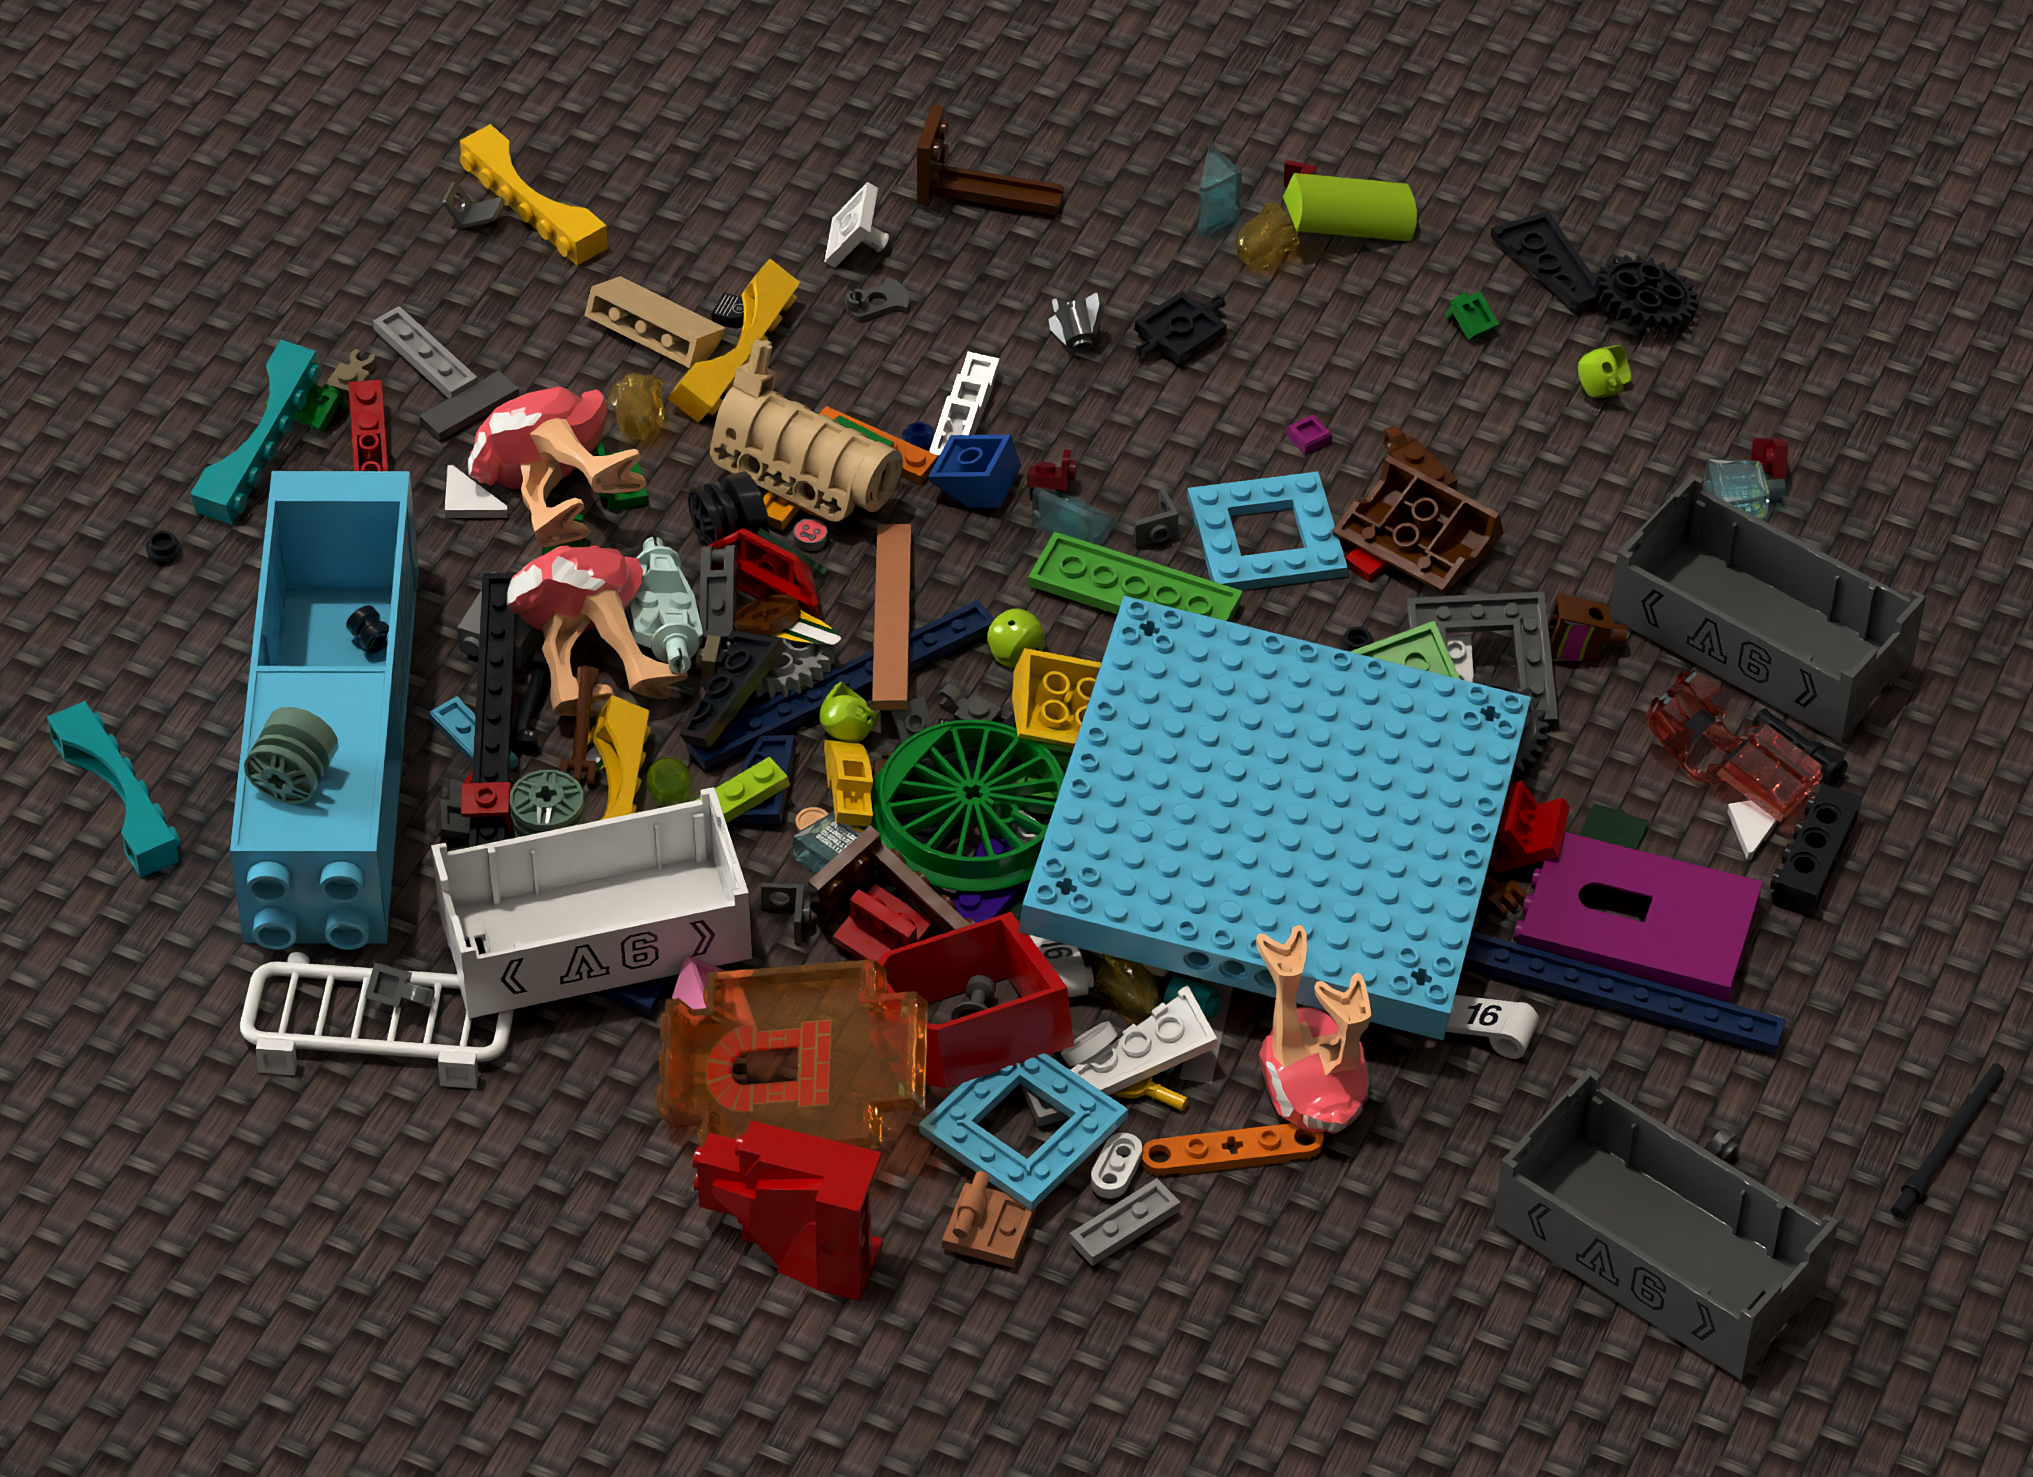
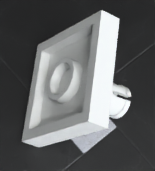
M867 182L832 218L824 261L830 266L836 268L860 242L873 248L876 252H881V249H884L889 235L871 226L878 188Z

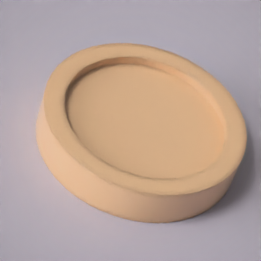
M817 807L801 810L795 819L798 833L814 825L807 834H804L806 838H816L819 834L824 836L821 832L825 830L828 833L829 830L826 828L828 826L831 827L829 814Z

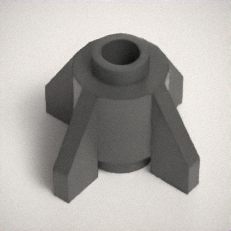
M1096 292L1085 298V301L1075 300L1067 303V301L1059 298L1053 299L1052 305L1056 315L1048 319L1050 330L1067 347L1074 348L1075 351L1090 349L1098 340L1097 333L1104 306L1101 293Z

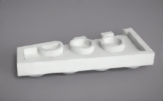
M1186 985L1177 992L1178 997L1167 1005L1161 1003L1151 1011L1152 1015L1138 1026L1132 1024L1122 1032L1123 1036L1111 1045L1108 1044L1098 1053L1070 1070L1106 1095H1111L1219 1047L1217 1037L1189 986Z

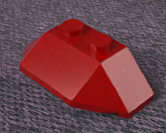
M744 528L708 545L714 546V549H724L726 545H737L739 552V562L737 565L738 590L757 600H761L763 603L770 602L769 597L772 595L792 596L797 600L800 610L819 619V602L812 570L798 556ZM715 563L714 570H724V563Z

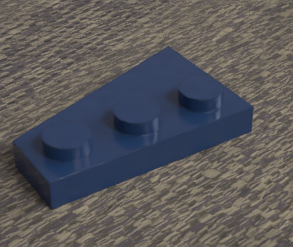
M760 736L741 765L742 772L770 756L788 776L790 782L797 746L795 736ZM788 787L726 824H781Z

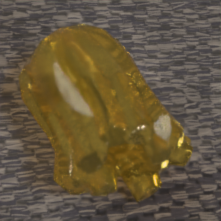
M1265 202L1262 211L1239 231L1235 248L1239 258L1246 265L1260 269L1268 266L1284 252L1295 251L1300 240L1297 237L1298 232L1292 218L1287 217V213L1282 210V205Z
M628 373L622 381H617L616 385L612 386L607 401L615 408L617 425L622 434L630 436L635 440H645L652 438L658 432L665 415L661 398V388L664 381L661 378H656L651 374L644 376L640 373Z
M1103 954L1102 957L1109 966L1102 965L1094 982L1096 991L1107 994L1120 1013L1129 1019H1141L1152 1014L1151 1011L1159 1006L1162 1001L1161 988L1156 977L1142 963Z

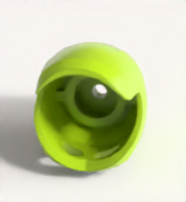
M1622 345L1595 349L1585 354L1578 362L1581 384L1590 397L1605 398L1620 394L1624 389L1623 385L1629 383L1632 379L1628 360Z
M1015 608L1004 611L994 619L988 630L987 641L993 657L1000 664L1010 668L1016 667L1024 648L1032 650L1038 648L1039 651H1043L1046 645L1045 633L1040 621L1032 613L1023 609Z
M842 681L837 683L826 696L819 714L820 723L830 736L839 741L852 743L861 742L879 720L878 714L867 706L865 699L852 691Z

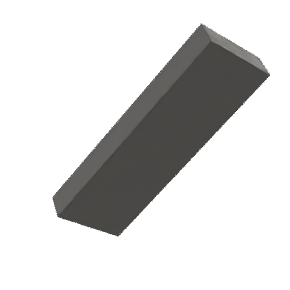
M497 371L419 415L420 424L437 440L442 441L493 412L502 404L519 397V388L504 374Z

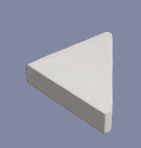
M448 465L445 518H508L507 506L456 467Z
M1789 794L1728 804L1727 813L1747 860L1753 859L1759 846L1763 841H1766L1776 827L1779 818L1790 807L1792 796L1786 804L1784 800Z

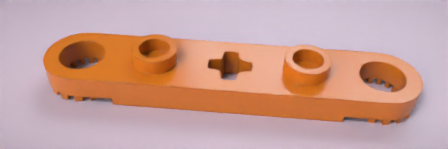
M1293 1123L1153 1139L1142 1148L1141 1166L1145 1172H1149V1175L1154 1174L1155 1177L1162 1175L1164 1177L1167 1174L1180 1173V1175L1285 1163L1295 1159L1304 1160V1158H1308L1309 1160L1311 1157L1315 1158L1317 1154L1321 1153L1324 1136L1323 1132H1310ZM1304 1134L1305 1137L1309 1135V1138L1312 1137V1140H1315V1142L1304 1146L1298 1144L1295 1138H1298L1299 1135L1302 1137ZM1234 1145V1148L1238 1150L1237 1153L1231 1154L1227 1146ZM1157 1151H1159V1154L1164 1152V1155L1167 1154L1169 1159L1158 1163L1151 1160L1150 1155L1152 1156L1153 1152L1157 1154Z

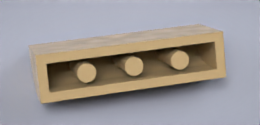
M621 276L591 287L584 315L688 368H691L696 362L706 361L716 350L725 331V327Z

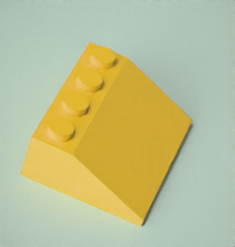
M1024 648L1013 673L1012 702L1018 738L1074 748L1102 663Z

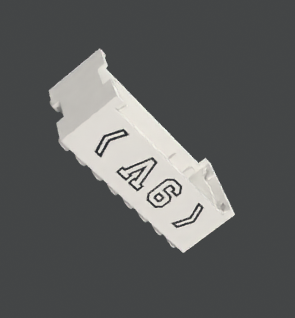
M715 788L700 790L701 800L447 852L446 843L431 845L439 913L447 943L453 955L458 983L468 1019L677 975L680 973L683 960L688 955L713 966L752 959L749 892ZM480 937L482 940L485 954L479 955L475 938ZM469 939L471 947L466 946L465 940Z

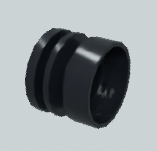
M746 471L722 478L720 489L715 483L711 482L705 484L704 488L696 487L689 490V512L694 529L703 546H708L742 528L762 538L768 537L769 519L767 509L757 484Z

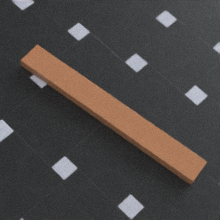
M877 524L873 710L908 709L911 524Z

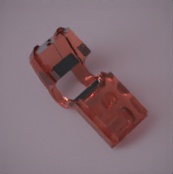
M1695 669L1691 673L1682 671L1678 675L1675 684L1660 699L1655 697L1652 700L1645 716L1647 726L1689 776L1710 784L1722 783L1725 780L1761 809L1781 822L1807 798L1810 791L1821 781L1823 773L1820 772L1822 765L1762 720L1759 726H1748L1743 736H1735L1729 732L1724 725L1723 718L1731 697ZM1701 734H1705L1718 750L1728 755L1724 757L1720 764H1710L1706 773L1698 769L1687 756L1688 747Z

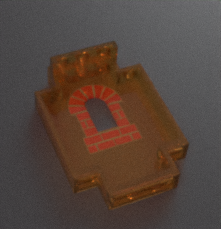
M875 959L708 973V985L703 990V999L707 1008L692 1009L680 998L666 999L665 1012L661 1015V1040L663 1047L659 1051V1074L662 1083H659L657 1089L658 1112L661 1118L674 1128L702 1126L697 1131L698 1145L702 1147L708 1133L737 1140L740 1134H746L752 1120L866 1149L881 1148L882 1112L925 1109L928 1002L916 991L886 994L887 970ZM799 1048L797 1081L741 1085L736 1083L732 1077L733 1063L742 1053Z

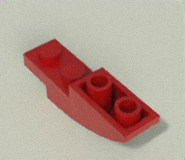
M382 380L348 382L354 471H389Z

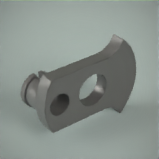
M886 277V281L882 285L867 290L854 289V294L850 290L845 297L846 311L858 323L895 311L907 314L910 305L909 293L905 286ZM873 298H882L886 302L882 305H873L869 301Z

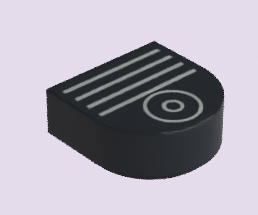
M724 292L711 313L712 321L727 326L743 324L744 307L742 297Z

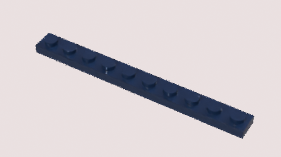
M976 600L909 632L908 673L988 635V630L994 621V617ZM874 650L832 669L831 672L824 673L823 681L813 679V688L803 685L801 686V693L789 690L788 697L780 694L736 715L711 748L686 744L687 750L701 767L707 770L753 748L760 736L780 735L819 716L820 708L826 696L841 681L860 696L873 690Z
M1471 931L1462 966L1775 1055L1786 1023L1785 1018Z

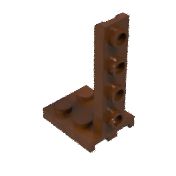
M931 106L917 146V204L930 206L934 195L1058 215L1064 196V187L1060 184L945 166L944 163H946L948 158L949 145L944 144V140L947 138L949 121L944 120V107Z
M871 825L808 881L811 910L820 919L828 912H836L844 904L846 896L854 889L860 890L871 879L872 873L877 870L944 933L976 923L971 918L965 920L957 912L955 904L949 897L944 894L939 896L931 888L932 885L924 874L920 871L914 873L906 865L905 858L895 848L889 850L881 842V834Z

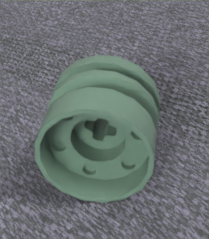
M295 707L279 708L271 713L259 738L245 760V774L251 784L266 796L287 804H302L313 796L324 772H326L339 748L338 738L325 721L311 712Z
M538 770L528 773L519 779L510 791L509 803L512 819V838L586 823L583 790L579 782L567 773L558 770Z

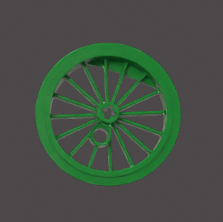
M957 720L937 724L905 740L892 753L888 761L877 773L871 790L873 811L871 826L881 834V842L889 850L892 848L898 850L905 858L906 865L914 873L920 871L924 874L931 885L970 892L991 891L1015 886L1031 879L1049 823L1043 825L1019 813V810L1052 815L1065 772L1061 769L1053 754L1041 742L1018 738L1017 728L986 720ZM963 749H980L974 779H971ZM955 750L963 778L940 754L941 752ZM991 750L1003 753L980 780L986 751ZM929 757L946 776L920 763ZM1013 757L1024 762L1022 765L997 777ZM1035 771L1043 778L1041 780L1012 784ZM913 774L931 784L906 780ZM1051 791L1055 802L1018 796ZM896 793L927 797L890 803ZM933 810L905 826H901L895 818L898 815ZM949 817L927 844H922L912 837V835ZM960 820L964 822L956 855L935 850ZM970 824H977L987 857L963 856ZM1018 827H1021L1037 836L1024 844L1015 834ZM988 833L997 839H1004L1014 850L995 855Z

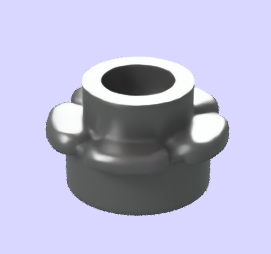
M1722 1128L1708 1142L1704 1149L1725 1161L1738 1146L1733 1142L1737 1135L1736 1133L1731 1135L1725 1128Z

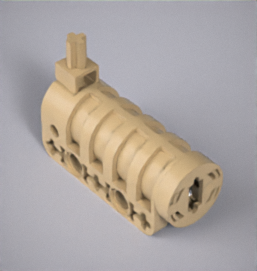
M754 340L749 363L737 368L734 387L726 394L717 414L710 444V455L714 463L734 474L746 471L758 486L830 521L837 522L852 514L855 506L869 512L879 510L888 501L898 484L903 467L902 453L882 442L868 439L865 434L853 428L839 425L836 420L826 415L812 412L809 407L797 401H790L784 398L782 394L774 391L777 372L768 368L773 346L767 340ZM750 456L758 460L760 465L759 472L753 471L749 466ZM805 483L810 484L814 488V499L806 496L804 492Z

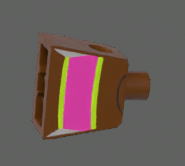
M1557 594L1548 618L1552 663L1597 662L1601 660L1607 644H1625L1627 626L1611 623L1610 609L1607 604L1566 594Z

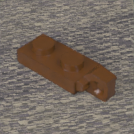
M1395 425L1384 430L1383 445L1387 448L1389 456L1452 489L1457 488V479L1412 436L1406 438L1405 433Z

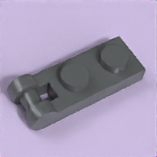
M726 545L724 549H714V546H702L700 621L703 630L702 640H706L707 635L719 636L721 640H728L731 631H735L733 623L736 613L737 565L739 562L737 545ZM715 563H724V570H714Z

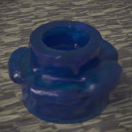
M914 422L908 425V429L903 430L902 437L904 441L928 450L934 439V429L924 422Z

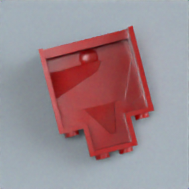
M752 1120L746 1134H740L737 1140L708 1133L703 1147L698 1146L693 1157V1168L697 1169L694 1190L698 1191L699 1207L734 1215L738 1219V1223L742 1224L743 1240L757 1243L762 1251L767 1252L779 1266L777 1272L806 1284L817 1291L857 1301L861 1300L883 1243V1238L871 1235L870 1186L882 1158V1152Z

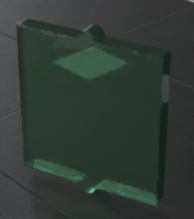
M760 528L757 533L771 543L798 556L807 565L823 575L827 571V568Z
M1594 803L1579 836L1637 850L1649 821L1626 814L1622 809L1617 811Z

